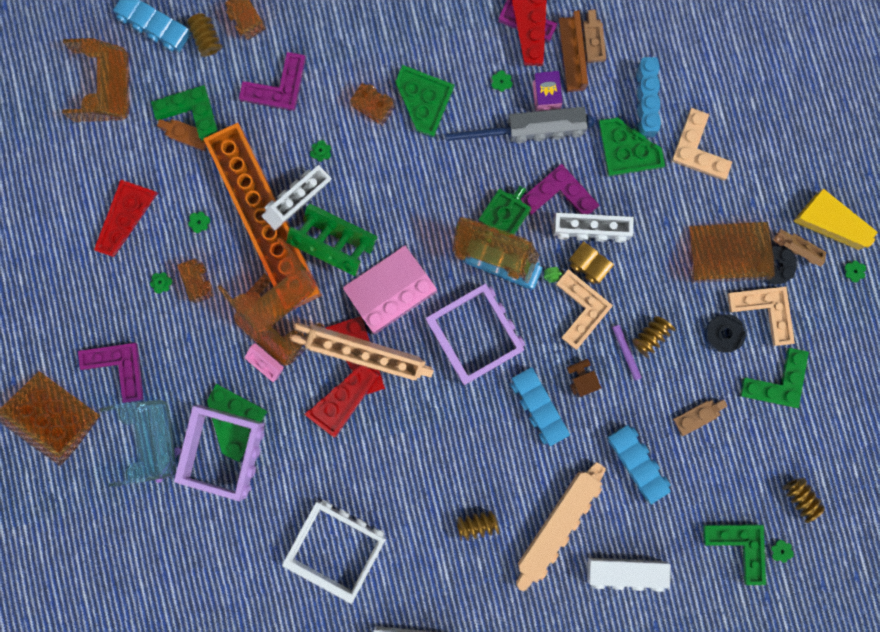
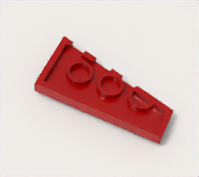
M512 0L523 63L528 66H543L547 0Z
M120 180L94 250L115 257L158 193Z
M362 316L326 327V329L370 342ZM346 361L352 372L360 366V364ZM371 368L379 374V377L367 392V395L385 389L380 370Z
M360 365L304 415L332 437H337L377 380L379 374L370 367Z

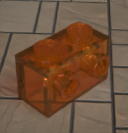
M228 0L225 2L228 8L225 12L231 21H236L237 25L235 28L240 36L244 35L249 40L266 30L262 19L250 0Z
M363 82L350 100L351 107L381 126L384 125L395 108L393 99L390 96L378 93L373 85H366Z
M192 259L177 265L189 301L198 303L213 297L211 292L213 288L210 281L206 278L205 273L207 271L203 262Z

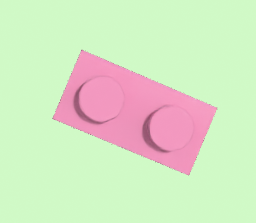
M256 343L250 347L245 356L249 363L272 382L278 379L284 369L278 361L273 359Z

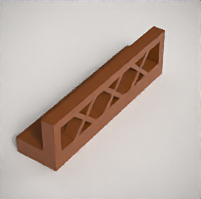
M578 10L573 12L572 17L559 18L558 20L567 92L585 91L588 85L580 11Z

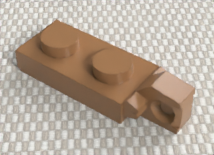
M588 10L586 14L587 21L583 22L586 62H605L606 51L603 23H601V20H596V10Z
M782 229L774 236L773 241L780 246L789 248L794 254L803 256L811 264L821 267L825 263L826 251L794 233L791 235Z
M713 400L705 401L673 418V421L681 436H685L717 419L720 416L719 411L728 406L725 400H719L716 403Z

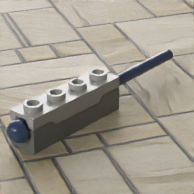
M585 107L509 114V127L446 134V140L453 141L497 135H510L511 142L515 141L516 143H525L531 139L543 141L545 138L550 137L562 139L564 136L569 135L576 138L583 136L587 129L592 128L595 120L593 116L586 114Z

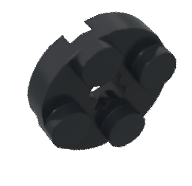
M780 246L766 249L756 262L758 275L771 285H780L792 279L797 267L793 252ZM775 261H778L781 265L778 271H776L775 267H772Z
M729 314L719 315L708 323L705 340L714 350L721 353H729L743 345L746 331H744L742 321L737 317ZM728 329L730 337L723 338L721 331Z

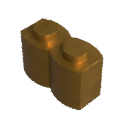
M584 241L569 259L571 263L569 266L578 273L579 271L583 272L586 275L585 279L591 284H599L614 266L613 263Z

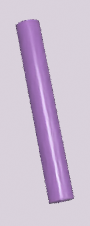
M620 325L612 327L634 380L642 378Z

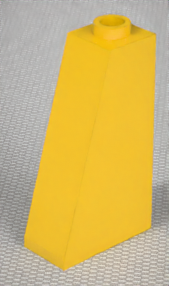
M825 189L818 191L794 219L796 224L857 250L865 247L869 248L874 243V237L878 233Z

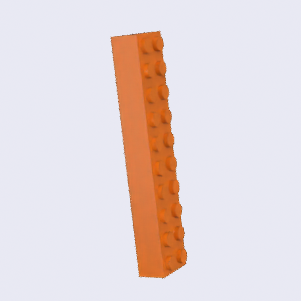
M235 123L204 138L206 146L284 310L290 312L323 296L301 250L286 243L290 229L288 222L283 223L275 231L262 217L267 211L265 206L272 200L274 202L277 200L240 124Z

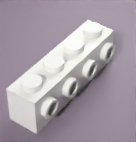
M319 165L312 171L308 169L301 176L302 180L296 179L289 186L290 190L288 192L286 190L282 191L277 196L278 200L276 202L272 200L265 206L267 211L262 217L275 231L332 179Z
M556 213L553 223V236H558V239L577 237V240L581 241L588 240V238H596V241L599 242L615 239V242L625 243L626 240L633 236L634 217Z
M588 558L587 582L592 585V588L596 589L612 586V589L623 590L625 586L639 591L644 590V587L652 588L653 591H664V588H670V564L666 561Z

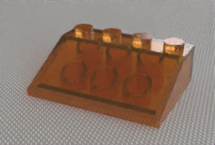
M768 222L689 226L692 283L772 279L775 276Z
M40 371L0 408V423L59 466L76 450L100 418L99 414Z

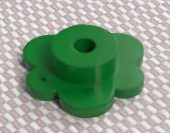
M500 70L497 72V75L492 76L493 89H499L500 92H504L505 89L512 87L511 75L506 74L505 71Z
M320 140L317 144L312 145L313 150L310 155L313 159H317L319 162H322L324 159H330L331 153L329 151L331 146L326 145L325 141Z
M203 212L198 214L192 213L190 215L191 221L188 225L195 233H200L202 230L206 231L208 229L207 225L210 223V218L205 216Z
M858 261L848 263L844 267L846 271L845 277L850 278L853 283L859 282L860 279L866 276L864 273L866 266L859 264Z
M164 272L161 274L155 273L152 276L153 281L150 283V286L154 288L155 293L161 294L163 291H169L172 279L167 277V274Z
M778 540L776 545L771 547L773 552L772 558L782 563H786L788 559L793 558L794 552L791 550V544Z

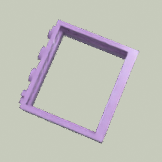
M486 283L425 318L463 385L470 383L524 351L523 346H525L523 339L520 335L517 337L513 330L516 328L510 319H506L504 307L501 303L497 304L494 299L496 296L491 286L487 287ZM484 293L516 349L468 376L437 324L436 319L479 294Z
M202 405L193 406L174 482L237 501L246 499L248 492L251 491L250 481L256 471L254 465L260 455L261 448L259 444L265 435L263 433L265 423ZM205 416L251 428L236 491L190 478Z

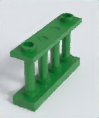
M309 203L303 219L305 223L300 230L293 227L289 229L286 243L356 276L361 263L358 258L363 251L371 254L378 236ZM312 226L322 230L316 239L306 234ZM329 234L339 238L334 247L323 243ZM346 242L357 247L351 256L341 251Z

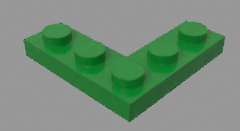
M205 85L151 102L157 121L192 110L201 141L218 132Z
M787 348L781 385L743 378L740 397L799 408L809 352Z
M703 525V541L705 546L743 545L745 585H766L764 525Z

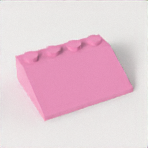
M403 246L343 287L374 335L437 293L436 287L406 246Z

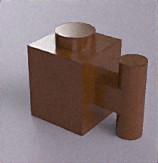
M588 358L566 367L569 374L576 372L578 377L571 379L572 384L569 385L573 395H577L578 398L602 389L595 371L585 372L584 368L591 366Z

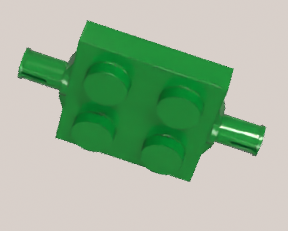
M519 186L514 195L506 193L501 189L497 191L478 219L479 222L490 230L484 238L485 241L491 243L496 234L502 235L510 241L532 210L531 207L524 204L520 199L526 191L524 187Z

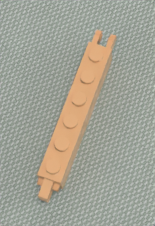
M295 323L294 328L298 331L306 332L307 335L302 337L294 334L290 337L292 341L304 344L305 348L411 380H417L421 375L432 377L434 371L432 367L425 365L426 362L418 356L312 324L307 326Z
M595 462L587 472L582 471L576 474L518 562L521 574L516 581V585L519 590L524 591L528 589L533 581L537 583L539 579H544L548 572L546 568L550 563L553 564L559 555L557 553L558 550L569 541V533L571 530L575 531L581 522L579 518L582 514H586L591 507L589 503L593 497L597 498L602 491L600 487L602 483L600 481L606 470L604 466Z

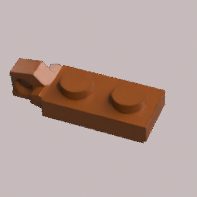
M159 119L157 127L166 131L165 136L205 152L206 143L204 140H200L196 127L171 119L169 123Z

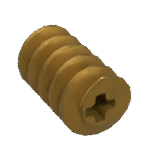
M198 13L191 16L187 23L190 26V31L193 33L192 36L195 39L201 56L208 57L220 51L222 45L217 44L220 39L215 37L217 32L213 30L214 25L210 24L211 18L205 17L203 13Z
M659 316L653 318L654 322L648 323L649 328H643L644 333L638 334L639 339H633L636 349L647 358H650L647 354L648 351L653 354L655 353L652 348L653 346L660 348L658 341L665 342L663 335L671 336L668 332L669 329L674 332L676 330L670 322Z
M798 478L785 484L782 489L790 490L786 494L787 497L794 496L791 503H799L795 509H803L800 516L807 515L808 517L804 522L809 523L817 519L824 512L825 506L820 504V499L816 497V493L811 491L809 484H806L807 480L805 478Z
M491 510L488 511V517H486L484 512H481L480 518H478L476 513L473 514L472 520L468 515L465 516V521L458 517L457 526L461 542L462 536L469 541L470 534H472L474 539H477L478 533L484 538L485 531L492 536L494 529L499 534L496 515Z

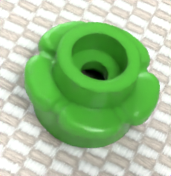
M551 267L544 270L543 278L549 283L559 281L562 272L559 271L558 267Z

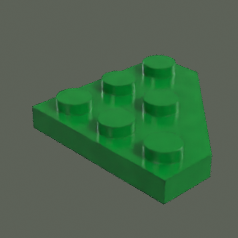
M402 65L395 82L416 131L434 138L455 85Z
M619 118L599 120L598 124L608 177L665 167L663 151L660 146L647 140L644 135L624 124V121Z
M219 384L215 385L207 400L209 408L260 422L263 421L268 412L266 409ZM212 418L222 454L237 462H241L246 452L251 428Z

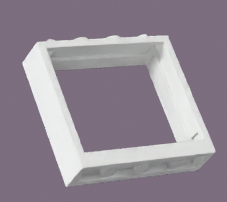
M317 501L282 566L352 604L387 537L383 536L384 532L377 528L373 530L366 526L367 523L357 518L355 521L350 518L348 512L342 509L339 511L333 509V505L328 501ZM320 510L378 541L352 590L294 559Z

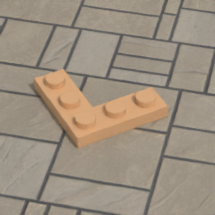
M691 108L671 162L725 181L732 161L697 149L709 114Z
M568 269L556 283V286L585 309L561 339L577 350L613 305Z
M786 287L727 294L730 313L768 308L773 346L795 344Z

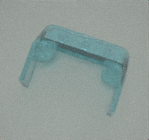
M154 400L99 408V412L118 410L119 419L122 423L135 425L139 462L132 463L127 467L126 480L108 483V487L169 478L175 474L176 461L168 404L165 401Z

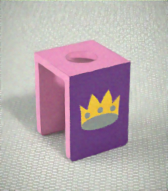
M559 71L535 73V80H533L535 111L561 109L563 102Z

